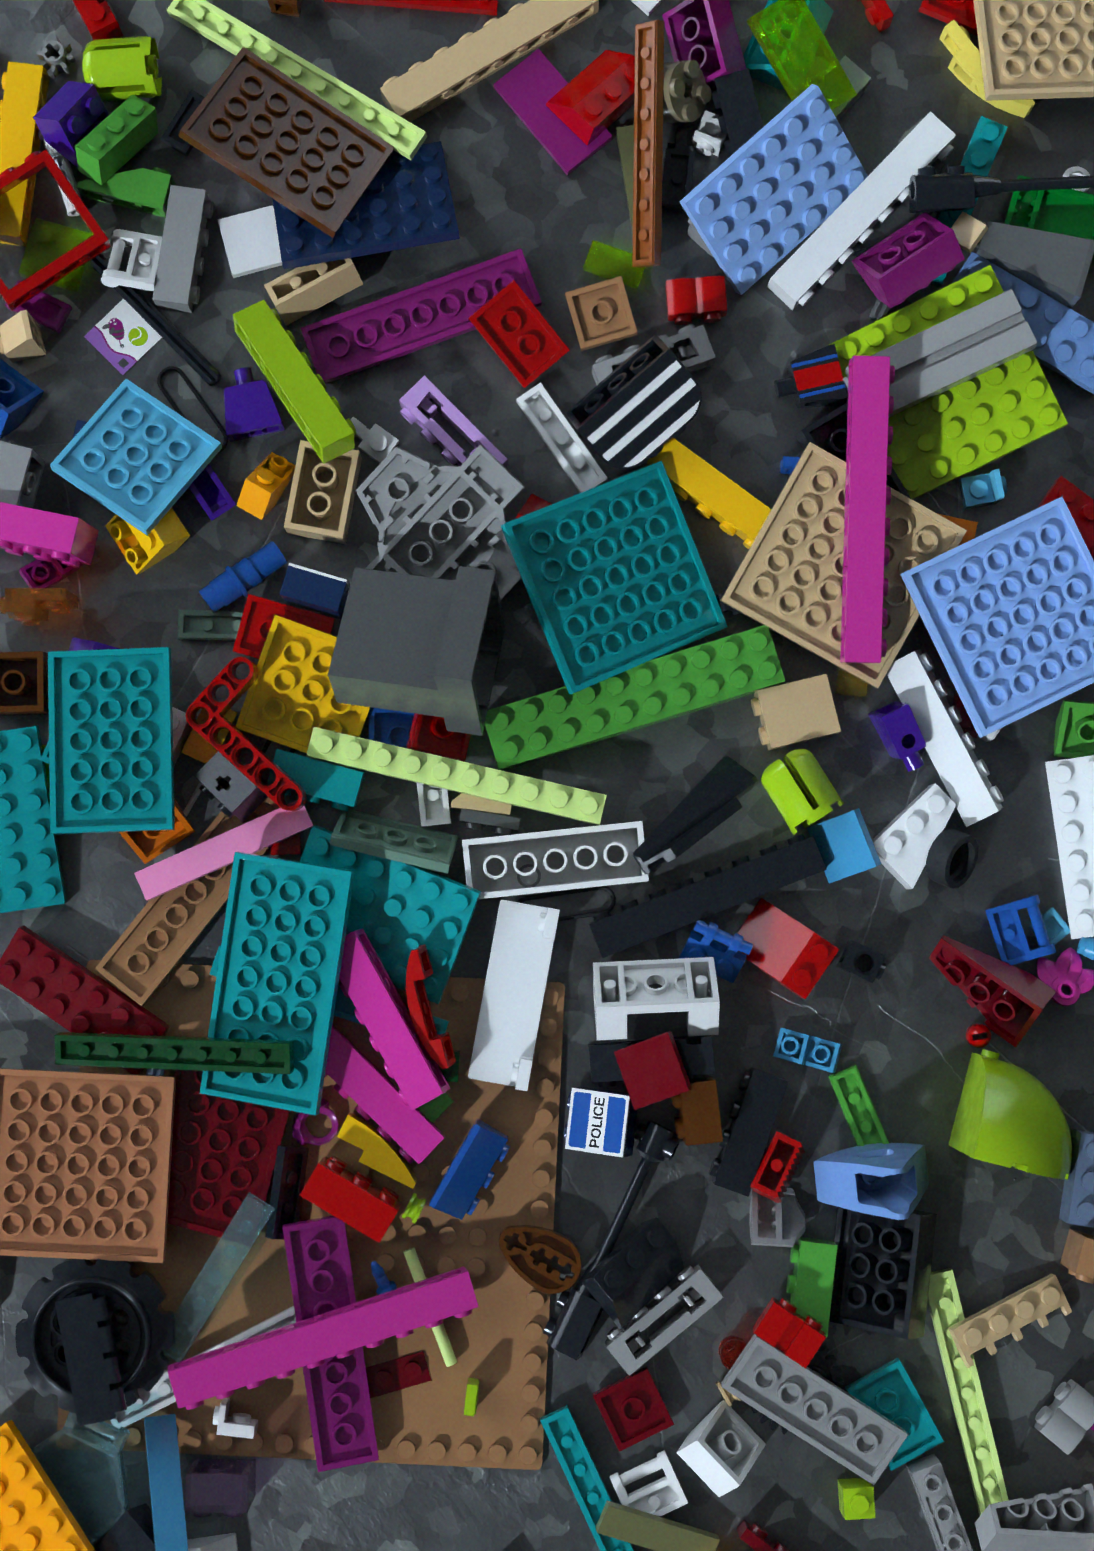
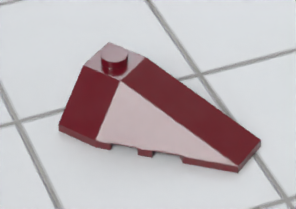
M944 935L929 957L947 980L964 992L968 997L966 1002L971 1008L976 1006L986 1018L984 1023L990 1030L1015 1048L1056 993L1054 989L1031 973Z

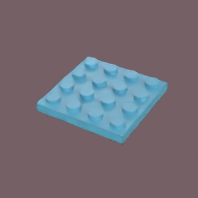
M125 379L54 459L50 467L59 476L148 536L222 449L220 441L128 379Z

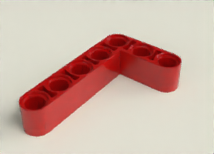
M236 657L222 669L186 710V720L195 731L280 808L287 811L300 810L305 805L307 798L304 789L224 717L258 678L259 671L254 662L245 657ZM244 663L247 664L250 669L249 675L245 679H238L236 676L237 667ZM221 686H227L229 697L225 701L219 702L216 699V691ZM206 708L209 714L208 720L204 724H198L195 715L199 709ZM227 728L231 732V739L227 744L221 745L218 742V733L220 730ZM249 748L253 752V760L250 764L243 765L240 762V753L244 749ZM272 769L276 774V780L273 784L267 786L262 782V774L265 770ZM289 789H294L298 793V801L293 806H288L284 801V794Z

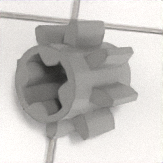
M55 36L54 40L48 42L43 40L42 51L36 52L39 59L43 60L40 65H43L46 71L51 69L54 77H57L58 73L66 72L69 74L68 68L70 63L76 62L74 56L70 54L72 51L70 44L67 42L62 45L57 36Z

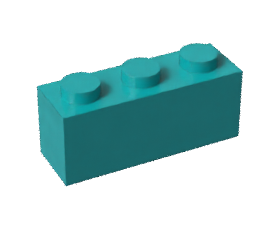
M276 749L273 762L304 789L307 801L319 804L321 798L332 801V808L347 812L349 806L357 808L366 773ZM272 769L270 770L267 784H273L276 780V774ZM289 789L288 791H286L285 795L290 796V795H291V791H292V790H293V791H296V790H294V789Z

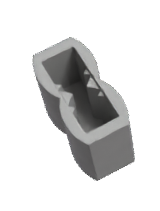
M1072 1379L1067 1383L1062 1382L1056 1388L1053 1403L1042 1407L1035 1417L1037 1422L1034 1425L1039 1432L1067 1455L1076 1448L1086 1431L1094 1424V1397Z

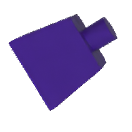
M250 367L236 369L234 375L237 385L224 389L225 429L230 442L284 431L283 421L266 381H254Z
M893 701L868 714L891 757L899 760L902 759L908 772L924 765L919 750L926 747V742L908 703Z

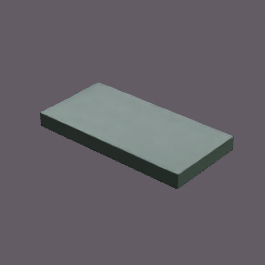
M348 809V812L342 810L331 835L330 845L448 874L459 836Z

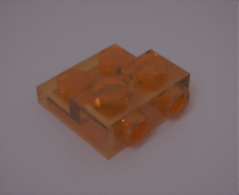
M5 588V596H2L0 600L2 614H8L10 619L21 621V625L37 626L40 621H49V609L54 614H69L70 609H78L79 597L66 588Z

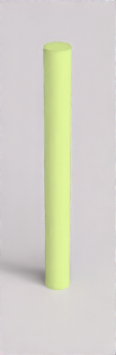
M415 1247L403 1251L414 1282L426 1279ZM444 1324L433 1327L432 1330L446 1367L456 1364L458 1361Z

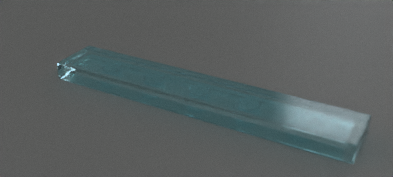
M250 1192L174 1314L176 1327L175 1343L171 1348L163 1349V1353L176 1362L182 1361L275 1210L274 1207Z

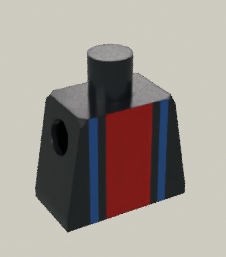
M835 344L828 345L791 361L787 368L789 377L774 381L777 397L793 395L797 408L841 406L848 399Z

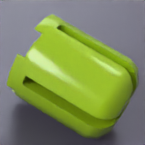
M138 36L98 39L87 43L82 59L85 82L94 84L102 101L126 100L131 95H135L140 99L161 96L162 77L158 78L157 62L160 56L155 38Z
M807 749L792 750L782 758L783 762L778 759L768 765L761 776L763 787L793 835L798 833L795 827L801 823L806 828L832 812L831 805L835 802L839 806L844 804L813 753Z

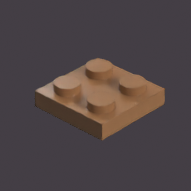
M622 276L565 292L581 351L638 335Z

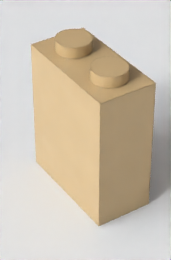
M827 674L757 690L754 693L755 698L751 699L753 713L755 716H760L762 727L758 728L762 745L767 744L768 751L836 735L841 732Z

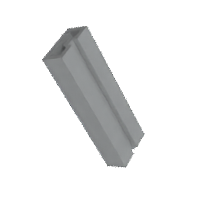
M1010 289L871 355L890 356V365L895 367L894 383L889 384V396L894 397V409L892 414H888V418L1034 350L1037 341L1022 314V309L1013 290ZM849 366L846 367V371H845V374H846L847 377L843 378V381H844V383H845V387H846L847 391H848Z

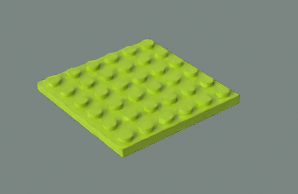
M991 264L831 343L835 344L843 378L847 377L845 374L846 367L849 366V360L853 356L874 355L1004 293ZM1032 350L889 417L888 426L893 427L892 444L888 445L887 457H892L894 471L910 498L914 500L1067 426L1068 422Z

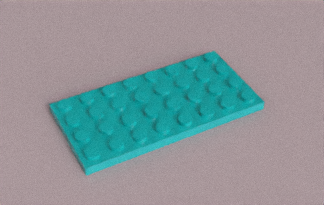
M235 852L208 1038L293 1041L294 1072L291 1074L203 1071L200 1086L201 1094L315 1116L319 1114L355 871L245 852Z

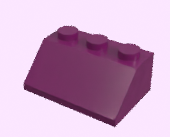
M685 0L662 15L673 60H696L704 74L706 84L711 88V92L717 90L714 78L746 69L729 0Z
M924 212L853 259L852 263L876 298L892 308L903 303L907 297L919 289L927 287L931 281L943 273L953 270L965 258L954 230Z

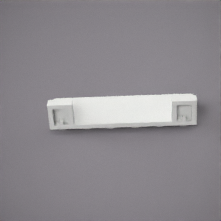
M508 900L500 901L468 1077L470 1079L514 1086L515 1089L522 1091L528 1090L559 909Z

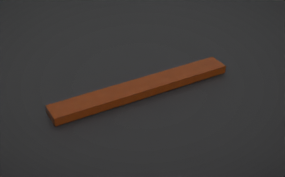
M653 20L635 25L632 267L637 268L661 265L664 21Z

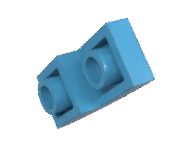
M780 1028L773 1057L835 1073L843 1044Z

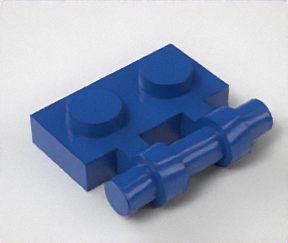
M698 919L694 926V931H691L679 958L714 957L716 976L734 983L745 962L746 956L752 950L753 944L743 940V936L737 933L732 935L719 929V925L713 922L707 924Z

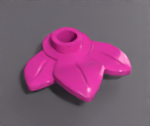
M1073 948L1064 950L1056 962L1040 957L1037 961L1038 979L1056 991L1052 999L1058 1005H1073L1078 1001L1080 994L1089 992L1094 986V970L1082 969L1081 957ZM1061 987H1068L1070 989V995H1065L1062 992Z

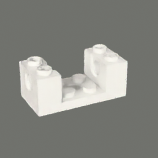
M714 957L593 962V996L597 1040L627 1039V1014L687 1011L688 1036L719 1034L720 999ZM656 983L662 987L655 989L649 987V985Z

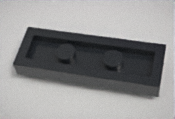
M278 1145L265 1236L267 1238L284 1239L282 1225L299 1222L302 1197L299 1195L304 1188L308 1147Z

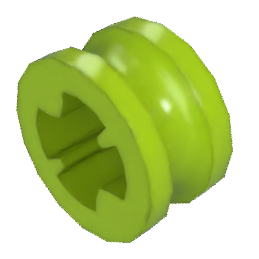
M413 1193L402 1218L410 1217L412 1223L415 1224L427 1199H418L417 1194Z

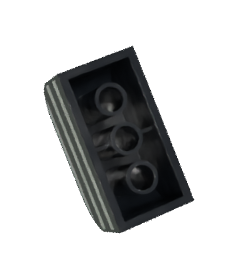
M655 334L565 414L577 431L608 465L617 469H631L639 466L648 458L658 455L667 441L678 437L685 431L686 425L694 419L700 409L702 394L695 378L671 349Z

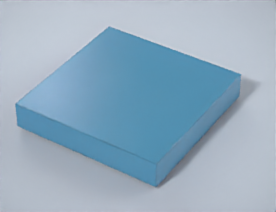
M859 808L807 828L810 837L813 836L827 869L824 872L829 883L881 865Z

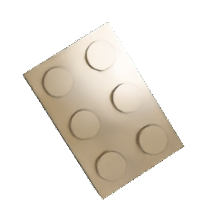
M300 440L284 523V529L288 534L346 544L362 461L359 450L352 449L323 464L309 441Z

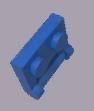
M1038 894L985 910L1001 961L1015 965L1057 952L1054 943H1050L1038 905L1041 903ZM1027 908L1039 947L1031 950L1018 910Z

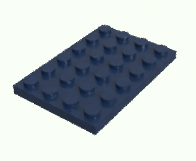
M441 141L422 144L412 160L393 151L334 238L273 199L283 269L460 239Z

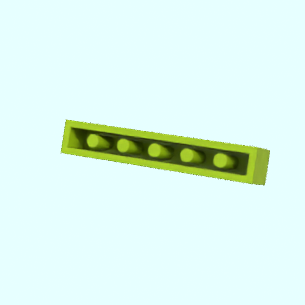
M261 300L234 313L233 320L236 334L323 464L354 449V436L357 433L352 421L349 418L345 420L341 414V407L334 396L330 397L328 395L322 377L319 374L315 375L313 373L309 358L305 352H299L291 331L284 330L276 309H270L265 300Z

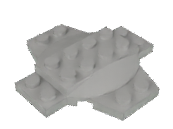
M479 445L461 466L441 467L398 446L395 447L356 489V493L372 523L376 525L379 531V542H377L379 554L365 569L456 581L459 566L496 571L501 600L522 577L500 525L506 523L505 509L507 505L525 486L483 445Z

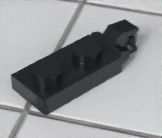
M677 127L675 143H668L662 178V209L685 211L679 201L691 192L695 157L694 145H687L689 128Z

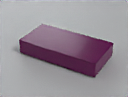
M42 291L13 311L18 313L27 310L38 324L60 334L72 307Z

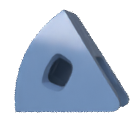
M866 1144L864 1146L839 1150L813 1161L817 1200L825 1204L895 1220L908 1219L929 1185L926 1149L923 1144Z

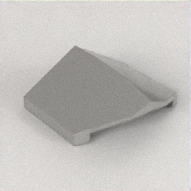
M751 1188L749 1215L751 1245L793 1247L805 1233V1213L792 1188H786L787 1191L783 1192L785 1197L781 1198V1203H776L754 1192Z

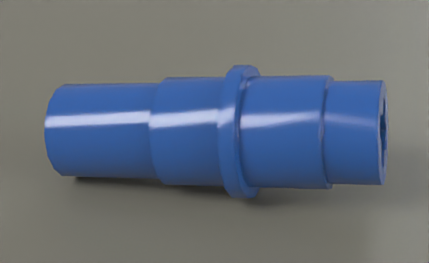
M271 541L232 567L226 566L224 568L225 571L199 590V593L212 612L215 613L242 595L244 597L248 596V591L285 565L287 560L277 545Z

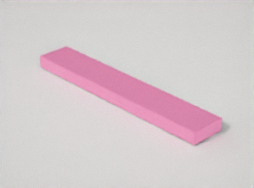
M296 800V801H294V802H292V803H289V804H287V805H288V806H293V805H295V804L297 803L298 800ZM305 806L297 811H287L278 808L139 870L134 874L146 901H149L232 864L235 852L254 854L312 828L313 824Z

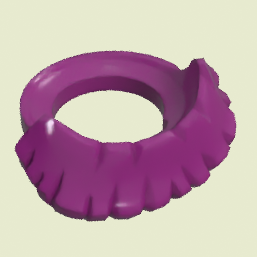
M321 1098L319 1113L325 1114L331 1119L332 1128L330 1132L323 1137L311 1135L305 1125L306 1118L310 1114L297 1113L293 1120L292 1135L294 1138H297L296 1141L300 1142V1145L308 1143L324 1145L335 1137L338 1131V1119L333 1110L329 1108V1102L324 1098Z

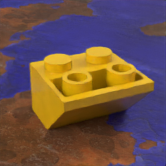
M172 507L148 536L116 514L105 525L110 536L114 539L136 575L141 574L174 553L190 537Z

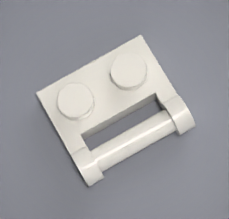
M122 229L114 230L111 239L113 247L107 269L103 271L101 282L108 287L120 285L154 291L162 237ZM130 245L132 249L126 272L119 271L124 248Z
M665 1450L657 1453L656 1458L620 1475L618 1472L610 1475V1480L617 1496L624 1506L656 1516H662L688 1504V1500ZM663 1469L666 1476L629 1494L627 1493L626 1485Z

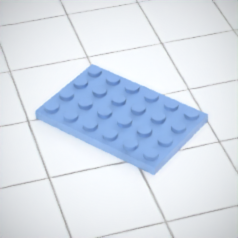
M811 84L679 202L734 291L742 295L819 227L868 175L819 86Z

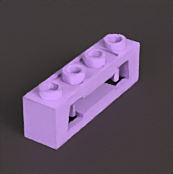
M425 375L399 399L402 408L400 411L401 415L410 424L416 422L423 429L420 432L421 435L431 445L437 443L444 450L441 453L442 456L452 466L456 463L461 466L466 461L465 451L432 419L438 413V407L432 404L430 399L441 408L442 416L475 448L469 455L479 445H483L505 468L508 466V459ZM421 410H423V411L427 414V416H428L430 419H428V418L421 412Z

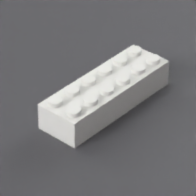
M636 821L462 840L466 885L482 891L479 899L648 882V874H644L633 857V852L645 841L643 822ZM526 864H532V865H534L533 868H532V867H526V868H524L522 871H519V869H520L523 865H526ZM536 868L539 869L541 879L535 887L525 888L520 885L517 880V874L520 875V879L524 884L532 885L538 879Z

